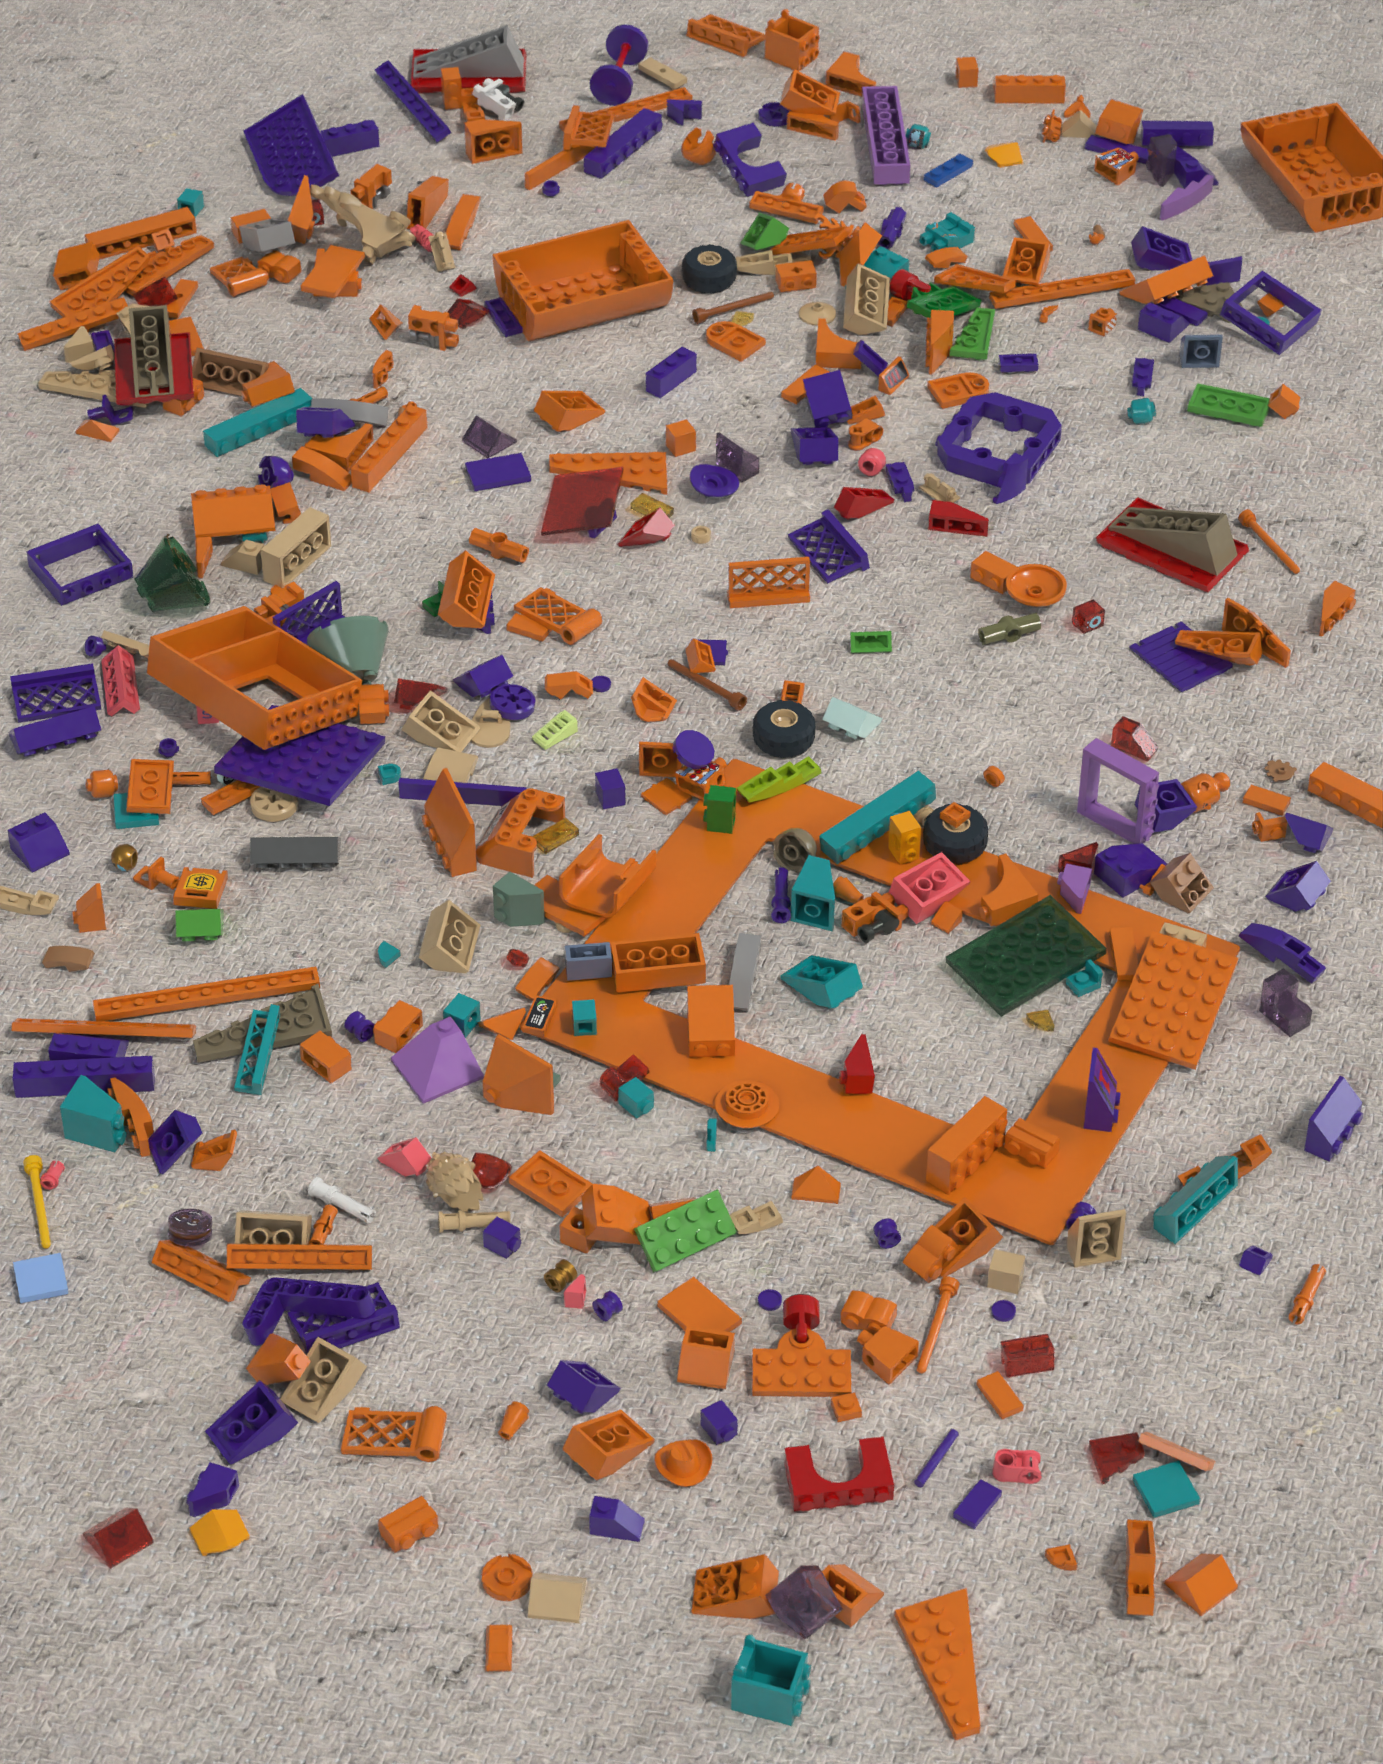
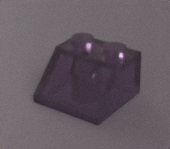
M818 1565L798 1567L765 1595L776 1616L804 1639L809 1638L843 1610Z

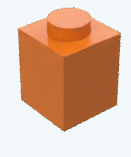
M1282 384L1270 395L1268 406L1286 419L1298 411L1300 396Z

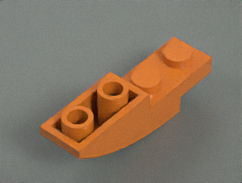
M115 1077L110 1078L111 1088H108V1095L121 1105L124 1126H128L129 1133L134 1132V1135L131 1136L134 1149L139 1148L141 1157L149 1156L148 1138L154 1133L149 1111L140 1097L130 1087Z

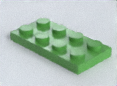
M1197 383L1187 411L1262 427L1270 409L1268 406L1270 398Z
M718 1189L634 1228L653 1272L661 1270L738 1233Z

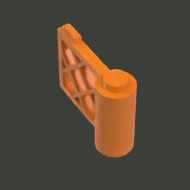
M239 257L210 267V273L227 287L228 292L233 297L265 286L269 280L267 271L261 267L256 269L248 258Z

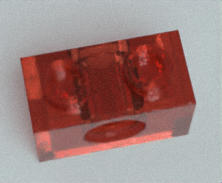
M165 276L133 294L138 305L145 306L168 305L178 299Z

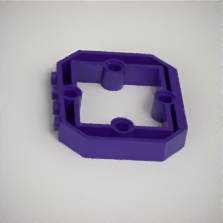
M993 392L970 397L965 404L963 403L958 414L953 416L952 422L949 425L947 424L942 435L937 437L936 446L938 447L937 455L946 471L1001 488L997 484L1006 460L993 457L992 451L988 448L979 447L971 450L961 447V445L971 439L972 431L982 417L1002 422L1007 431L1017 432L1024 429L1037 433L1036 437H1029L1024 441L1022 455L1028 458L1026 484H1030L1061 441L1062 425L1052 409Z

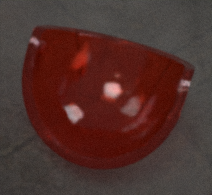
M476 1152L471 1161L476 1165L473 1172L484 1189L499 1187L509 1178L512 1171L510 1163L486 1153Z

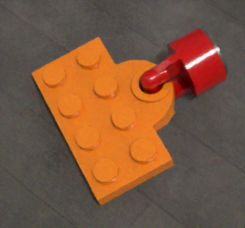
M795 1294L784 1300L783 1324L790 1331L781 1337L777 1349H753L752 1396L835 1397L851 1393V1349H826L825 1342L821 1336L812 1331L820 1323V1304L815 1297L808 1294Z

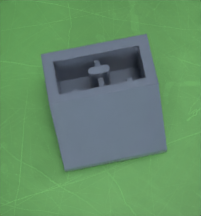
M610 942L563 946L567 980L612 977Z

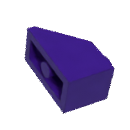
M594 1496L589 1515L590 1535L640 1542L645 1519L619 1499Z

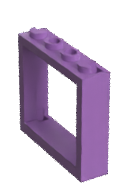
M1095 738L1083 748L1077 812L1133 844L1149 841L1154 832L1153 823L1156 817L1155 806L1158 801L1156 797L1159 788V772ZM1101 764L1140 785L1136 823L1097 802Z

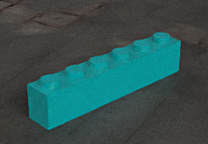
M298 388L294 393L273 399L203 430L204 445L216 457L226 454L297 422L296 409L311 407L312 397L303 389Z
M918 770L819 836L821 851L836 864L848 859L852 854L861 848H865L870 842L881 837L889 830L890 816L907 811L914 815L926 805L931 804L936 799L935 784Z

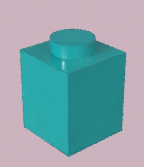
M186 188L177 199L178 209L188 207L193 216L196 217L204 207L203 191Z
M595 999L572 1001L574 1036L597 1035Z
M634 1077L618 1088V1104L637 1119L654 1108V1092L637 1077Z

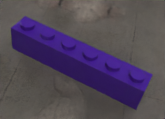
M646 108L642 109L609 136L606 147H596L584 157V173L600 179L609 174L662 130V114Z
M153 1056L14 1062L13 1085L16 1098L66 1096L80 1075L86 1076L105 1093H108V1088H111L110 1078L114 1077L125 1083L134 1092L154 1091Z

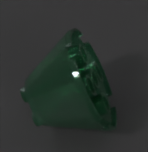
M169 534L165 535L134 578L138 585L136 589L142 598L146 597L148 600L147 604L153 613L162 610L208 606L211 603L209 593L204 582H200L196 577L195 572L198 570L192 560L173 536L169 538Z

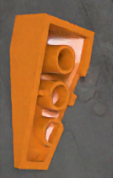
M1226 598L1222 631L1260 633L1262 654L1287 668L1289 666L1291 650L1256 613L1234 600Z
M1180 630L1175 640L1176 645L1236 664L1258 665L1262 656L1260 633Z

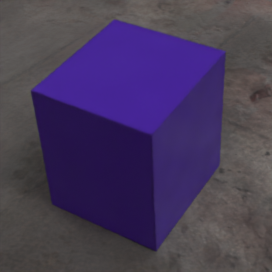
M618 768L596 772L595 792L603 810L626 805L625 784Z

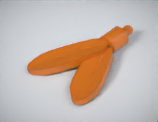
M1079 95L1077 101L1065 110V118L1071 117L1081 110L1090 119L1091 114L1083 103L1084 97L1082 95Z

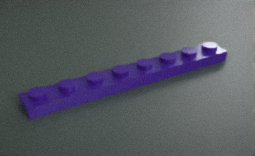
M389 60L374 69L381 80L436 142L451 134L448 126Z

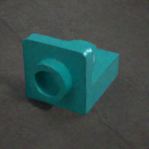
M1089 959L1086 961L1085 970L1066 977V984L1078 997H1081L1101 988L1102 970Z

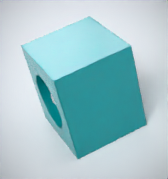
M458 993L443 1010V1019L451 1016L466 1038L476 1027L477 1022L481 1021L480 1002Z

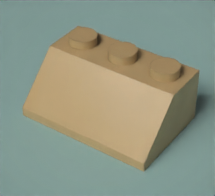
M447 900L431 911L418 958L434 970L466 974L469 972L481 925L453 902Z
M238 1211L236 1212L235 1244H309L312 1215Z

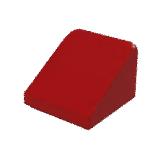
M462 274L449 286L460 297L477 289L474 283Z

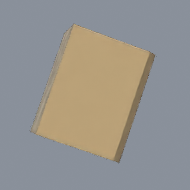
M536 1572L531 1578L528 1618L579 1623L587 1578Z

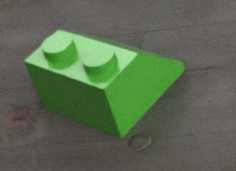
M759 212L740 244L755 250L778 245L786 239L790 228L776 218Z
M224 909L175 910L176 937H182V941H195V936H204V940H218L217 936L223 935Z

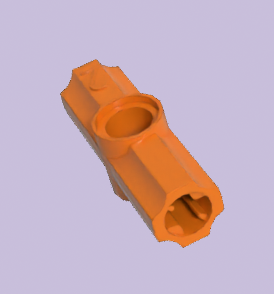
M477 528L471 531L469 544L490 551L493 558L502 559L507 557L521 563L527 560L529 547L508 540L505 533L496 532L491 534Z

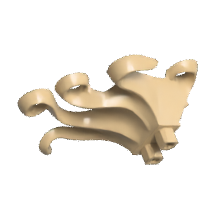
M311 185L310 195L323 200L329 208L337 213L336 220L340 226L346 227V221H348L359 230L363 245L361 252L365 253L363 261L373 265L377 257L381 259L383 255L403 246H412V243L415 241L416 237L405 230L410 225L411 220L403 214L391 211L389 216H385L363 205L355 196L349 193L339 192L329 186H325V189L319 186Z

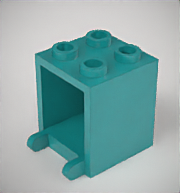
M746 1635L740 1658L733 1669V1677L731 1679V1710L792 1726L795 1716L800 1717L803 1708L802 1696H807L811 1680H808L811 1665L808 1664V1653L756 1640L754 1636Z

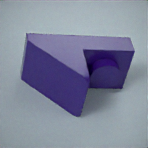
M667 99V117L681 126H684V119H702V100Z

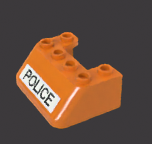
M532 788L519 793L499 810L476 849V860L483 865L533 878L534 852L537 848V841L532 836L524 835L522 832L532 816L564 825L565 797Z

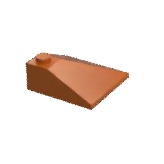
M498 1034L495 1038L483 1078V1097L488 1102L494 1103L501 1108L552 1115L554 1113L553 1065Z

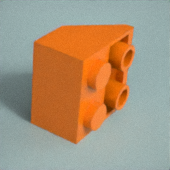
M686 1326L681 1347L677 1382L726 1389L735 1352V1333Z
M845 1564L828 1565L812 1580L811 1599L849 1627H852L884 1596L883 1591Z

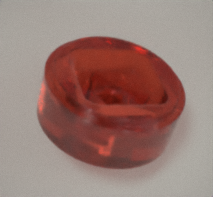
M510 949L506 956V959L515 967H526L530 959L526 953L517 949Z

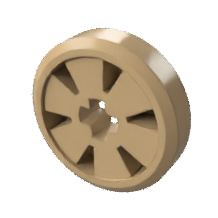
M259 787L251 795V810L261 820L269 822L282 821L291 817L296 812L298 798Z

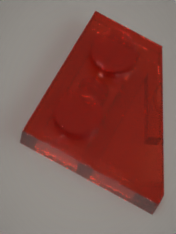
M1137 1432L1089 1440L1088 1447L1102 1484L1109 1482V1478L1115 1473L1119 1472L1121 1474L1128 1469L1129 1465L1135 1464L1144 1458V1449L1138 1441L1139 1436Z

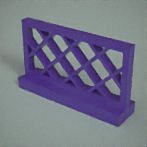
M829 509L821 512L822 518L788 534L789 540L804 557L810 558V564L827 584L858 568L862 571L870 568L868 554ZM820 526L824 528L823 532L814 531L815 528ZM799 536H807L806 540L796 539ZM811 537H820L819 542L810 541ZM825 538L834 539L833 543H826L823 541ZM808 546L817 547L815 552L807 551L806 549ZM829 548L830 551L829 553L820 552V549ZM834 549L843 550V554H833ZM817 558H826L825 563L816 562ZM831 559L840 560L839 564H830ZM844 560L854 562L851 565H843ZM827 569L836 570V572L830 575L826 573Z
M334 581L273 616V624L307 645V637L313 630L319 626L323 629L331 625L330 621L345 618L342 615L340 583ZM334 590V592H333L332 596L330 597V599H327V597H328V595L330 594V592H332V591ZM318 600V602H317V604L315 605L314 609L311 608L312 605H313V603H314V601ZM324 602H328L323 611L321 612L320 609L323 606ZM303 608L298 618L295 617L297 612ZM311 611V614L309 615L307 621H305L304 618L306 617L307 613ZM287 617L286 621L284 622L283 626L281 627V626H280V621L283 620V619H285V618ZM295 620L293 627L289 630L290 624Z
M93 663L10 676L18 723L53 718L95 706L96 710H102ZM92 683L88 690L80 687L83 684ZM64 687H71L68 693L60 690ZM45 690L51 691L46 697L41 695L39 692ZM76 690L84 694L79 700L72 697ZM20 694H30L26 700L18 697ZM55 694L63 697L59 703L51 700ZM35 697L42 700L38 706L30 703ZM90 697L96 700V703L87 705L84 701ZM67 700L75 703L70 708L64 707L63 704ZM46 704L54 707L51 711H44L42 709ZM25 707L33 710L31 714L21 715Z
M377 1282L366 1286L370 1294L377 1293V1296L373 1299L375 1308L381 1307V1309L375 1310L371 1316L366 1318H344L333 1315L288 1312V1319L304 1346L305 1354H308L317 1337L340 1349L399 1329L397 1308L394 1304L391 1305L380 1284ZM303 1316L309 1317L306 1322L297 1320V1318ZM315 1319L324 1320L322 1325L313 1324Z

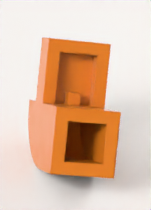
M839 181L823 194L826 206L838 213L848 204L862 212L867 207L865 196L857 191L856 185L852 181Z

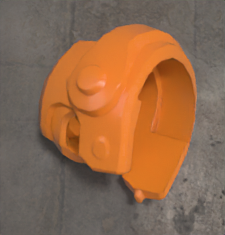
M696 127L683 140L681 152L685 159L705 165L710 163L716 155L713 146L714 136L708 130L702 142L698 143L702 133L701 128Z

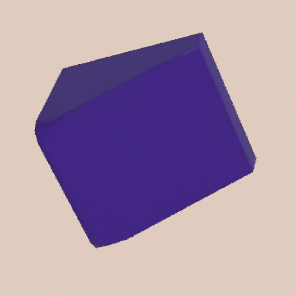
M1252 1245L1244 1250L1239 1266L1254 1274L1261 1275L1273 1258V1255Z

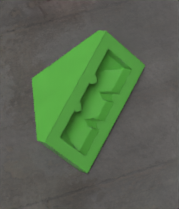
M891 631L850 632L851 653L892 652Z

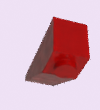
M843 487L834 508L845 519L861 518L894 503L895 499L881 489Z
M932 500L928 530L988 536V518L953 502Z
M866 1034L860 1035L844 1062V1069L839 1072V1083L843 1084L845 1094H872L875 1073Z

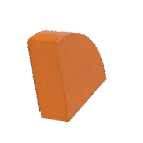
M1070 1544L1045 1549V1557L1055 1567L1069 1571L1077 1570V1562Z

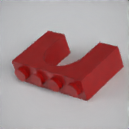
M884 1436L859 1439L858 1457L861 1472L857 1477L846 1482H832L822 1478L814 1468L809 1445L784 1448V1466L793 1511H810L812 1509L835 1508L837 1506L893 1500L894 1481Z

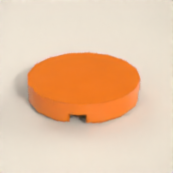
M508 1554V1556L501 1557V1555L495 1556L482 1569V1585L485 1592L490 1597L499 1601L520 1599L530 1590L531 1578L533 1576L531 1566L524 1558L515 1554Z

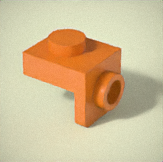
M1258 812L1255 813L1252 830L1254 834L1258 835L1261 842L1285 838L1288 822L1285 816L1264 820L1261 813Z

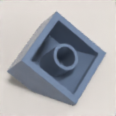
M1184 335L1181 338L1179 352L1181 367L1219 368L1223 335Z

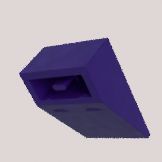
M318 407L296 409L297 433H304L306 437L322 434L324 438H331L334 435L341 434V432H347L349 428L355 426V423L341 409Z

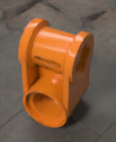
M867 418L849 427L850 440L848 447L858 451L877 442L883 435V427Z

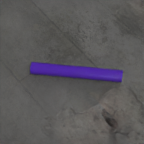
M950 1429L915 1479L914 1483L917 1487L922 1488L958 1437L959 1433L957 1430Z

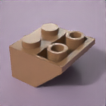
M1191 853L1173 858L1150 882L1162 901L1186 913H1191L1214 889Z

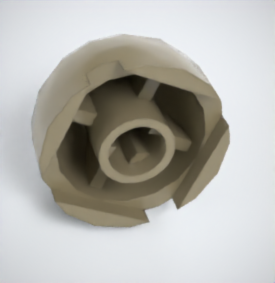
M790 828L780 833L773 841L775 848L773 851L774 858L781 867L786 868L788 871L792 869L796 872H801L808 855L816 857V841L809 832L801 828Z

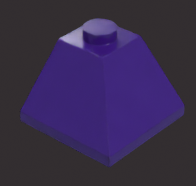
M1286 812L1285 818L1298 843L1304 845L1303 850L1316 853V850L1323 851L1334 828Z
M174 1110L148 1139L150 1151L161 1174L164 1175L202 1135V1130L196 1117Z

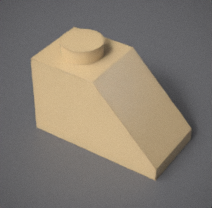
M245 540L228 552L221 562V566L258 575L262 569L261 549L264 544Z

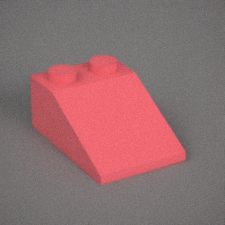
M941 852L895 877L889 893L893 895L898 906L904 904L908 907V916L918 924L936 913L945 901L949 902L969 885L970 880Z

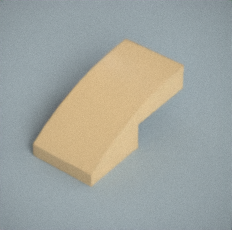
M772 1201L753 1210L748 1205L729 1214L738 1234L755 1233L783 1223L782 1216Z

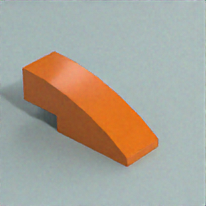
M301 446L292 456L293 469L310 474V481L341 491H345L352 483L351 474L334 461L314 450Z

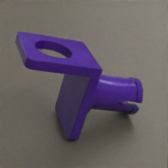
M105 394L102 397V406L89 409L87 413L90 420L107 417L113 426L132 420L134 409L130 406L115 411ZM123 413H128L124 418H119Z

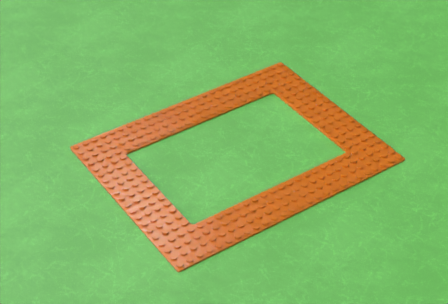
M732 759L724 769L726 782L723 786L737 788L765 769L738 759ZM805 784L773 797L750 803L736 789V820L733 833L707 831V822H703L704 810L707 809V806H703L704 801L700 799L656 853V868L613 917L605 919L596 928L584 944L697 933L768 841L773 842L780 833L790 828H801L813 836L817 846L816 857L830 860V864L888 886L892 885L893 879L934 856L927 851L924 845V828H921L919 859L899 864L888 848V830L881 837L870 842L865 848H861L848 859L836 864L821 851L819 836L864 806ZM983 851L980 856L968 863H953L970 880V883L953 897L949 903L961 909L962 914L988 923L986 919L981 917L979 912L981 897L995 890L1002 880L997 872L998 856ZM1016 862L1013 863L1039 894L1037 910L994 925L1081 959H1091L1095 964L1113 971L1116 970L1109 934L1110 928L1132 927L1138 965L1152 931L1160 933L1165 922L1204 933L1091 890L1088 891L1082 913L1078 914L1061 896V885L1057 884L1058 878ZM1207 934L1206 948L1234 957L1238 955L1240 951L1239 945ZM565 967L542 996L557 1000V1007L545 1036L534 1035L713 1109H716V1096L724 1086L739 1080L762 1082L776 1092L780 1105L776 1116L769 1123L760 1126V1128L952 1206H956L966 1197L987 1220L1048 1245L1055 1244L1066 1227V1221L1072 1214L1075 1204L1083 1200L1169 1064V1061L1109 1042V1036L1132 983V980L1117 981L1025 1120L1060 1138L1058 1154L1053 1160L1051 1159L1046 1168L1029 1163L1027 1159L1019 1155L1011 1154L1004 1148V1145L1000 1148L997 1147L992 1152L990 1158L978 1166L974 1174H969L964 1179L962 1185L959 1188H955L948 1195L926 1181L928 1149L953 1124L873 1092L872 1094H845L843 1084L839 1083V1079L735 1038V1056L689 1057L687 1018L645 1002V998L652 989L617 993L613 970L612 977L567 980ZM595 999L597 1035L574 1036L572 1001ZM526 1017L520 1023V1030H522ZM1093 1048H1098L1117 1081L1116 1092H1121L1119 1106H1114V1109H1119L1117 1123H1112L1111 1132L1084 1129Z

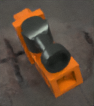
M875 891L871 894V897H866L842 910L841 927L854 937L859 935L863 942L868 943L875 938V933L884 931L887 934H891L894 930H900L902 928V921L908 917L909 909L904 904L895 907V899L889 892L880 895Z

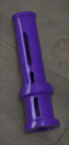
M779 868V874L777 869L774 872L775 896L771 900V905L774 908L771 912V918L777 923H785L791 918L789 910L791 899L788 896V870L786 868Z

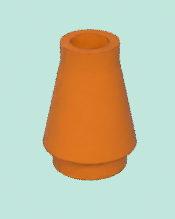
M839 876L834 881L835 896L853 904L863 900L864 895L857 890L847 877Z
M513 1401L511 1405H507L498 1434L504 1439L511 1440L513 1435L528 1420L529 1409L524 1404Z

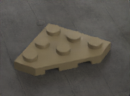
M1229 282L1194 287L1184 293L1181 289L1178 291L1179 295L1176 298L1208 312L1207 316L1213 317V315L1222 317L1220 313L1224 301L1235 292ZM1222 317V321L1227 322V323H1231V322H1229L1228 320H1226L1225 318Z

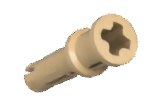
M458 1210V1213L444 1214L442 1211H438L439 1233H443L444 1230L458 1229L459 1232H463L466 1228L487 1227L497 1216L510 1223V1211L465 1213V1211Z

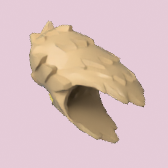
M433 1152L432 1159L427 1164L428 1171L426 1173V1184L433 1192V1197H441L450 1207L454 1209L457 1207L468 1213V1210L478 1211L480 1209L479 1201H483L484 1196L481 1191L482 1186L473 1172L476 1166L475 1163L469 1161L467 1157H462L460 1154L447 1152L437 1154Z

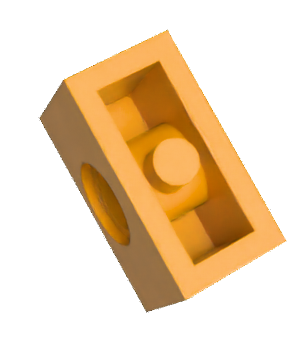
M910 811L890 816L888 848L899 864L919 859L921 826Z

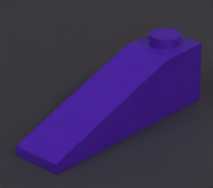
M1179 146L1161 148V153L1183 189L1192 181L1199 183L1207 174L1214 176L1213 172ZM1214 176L1213 186H1216L1219 182Z

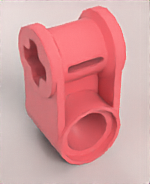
M1001 1449L995 1454L992 1474L996 1480L1001 1482L1037 1483L1042 1478L1041 1471L1039 1470L1041 1455L1034 1450Z

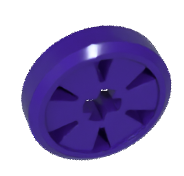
M506 684L496 687L491 692L489 706L491 710L499 711V714L504 719L521 720L529 717L534 712L536 699L529 689L520 685Z

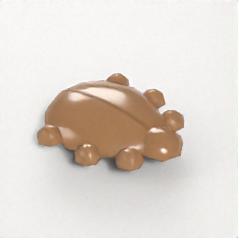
M1273 760L1268 761V766L1264 768L1266 771H1269L1266 775L1268 777L1272 776L1274 782L1289 780L1297 771V768H1292L1289 762L1282 763V760H1277L1276 762Z

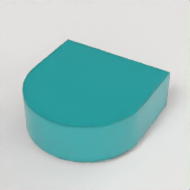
M385 764L377 766L383 785L396 783L401 778V769L398 765Z

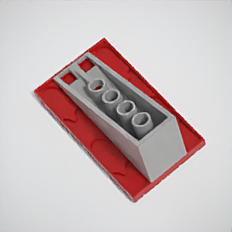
M508 25L441 49H413L411 86L419 94L442 92L441 68L458 67L461 77V89L474 88L478 84L483 86V82L490 78L493 81L501 79L504 85L509 86V93L524 92L526 88L527 53L525 49H519Z

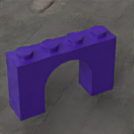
M754 122L717 133L713 144L715 151L721 156L723 164L728 167L731 176L735 178L740 190L744 192L746 197L754 195L755 191L765 192L784 186L787 176L779 161L756 167L744 163L738 155L740 153L760 146L762 134Z

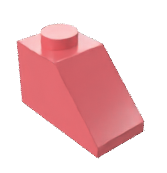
M417 1137L392 1144L377 1159L406 1177L413 1174L416 1176L422 1174L427 1169L426 1165L432 1158Z

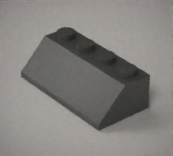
M250 837V864H256V868H269V864H278V868H291V864H299V868H313V863H321V868L334 867V863H340L341 838Z

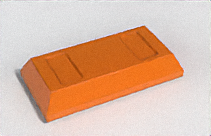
M512 1625L486 1626L485 1671H512Z

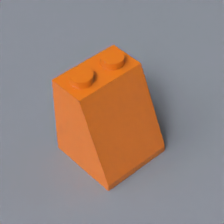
M733 985L687 986L689 1057L735 1056Z

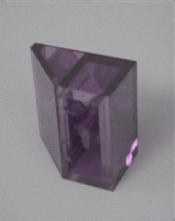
M1171 134L1150 137V145L1147 148L1149 155L1146 167L1160 187L1165 186L1174 174L1177 143Z
M720 432L716 433L717 466L733 472L741 483L759 474L760 458L726 435Z

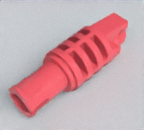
M419 224L412 227L410 233L416 237V242L428 252H432L428 236L433 234Z

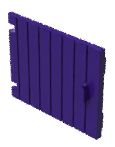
M1182 621L1175 624L1176 629L1170 626L1140 640V646L1137 643L1129 646L1132 651L1143 658L1145 662L1180 692L1187 691L1233 668V664L1230 661L1176 645L1175 640L1180 630L1193 631Z

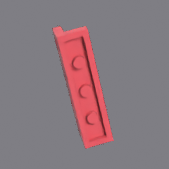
M118 645L101 659L107 714L110 716L116 714L123 707L133 714L140 710L134 657Z

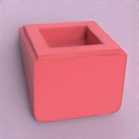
M580 1274L564 1291L565 1307L583 1309L587 1291L584 1274Z

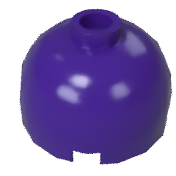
M264 456L259 464V468H262V474H258L259 485L270 486L271 489L293 481L294 474L286 460L277 456Z

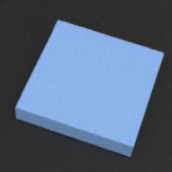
M61 1253L13 1262L20 1303L69 1294Z

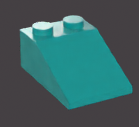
M880 246L870 254L863 266L885 275L891 280L892 276L901 269L909 272V259Z
M813 955L780 975L781 980L814 1004L827 1007L828 1009L838 1007L842 1001L853 997L857 991L863 988L855 963Z

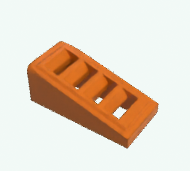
M876 395L851 406L853 416L847 423L853 424L861 422L866 418L872 420L885 416L883 406Z
M196 537L195 539L198 578H203L213 553L211 537Z
M784 680L781 700L788 701L786 698L795 699L797 701L793 702L802 704L805 683Z

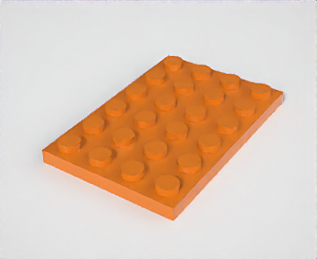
M1152 931L1109 1036V1042L1196 1070L1239 958Z

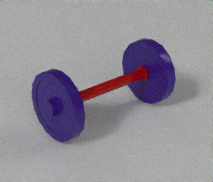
M623 24L610 30L606 39V50L609 56L616 61V65L607 64L600 66L593 72L590 79V90L593 96L599 102L606 105H620L629 99L633 91V81L630 75L622 69V66L640 63L648 51L646 35L632 25Z

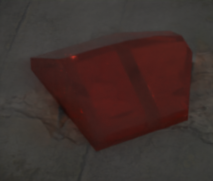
M456 299L448 310L450 318L458 320V327L461 329H465L466 325L478 321L489 313L488 309L469 299Z

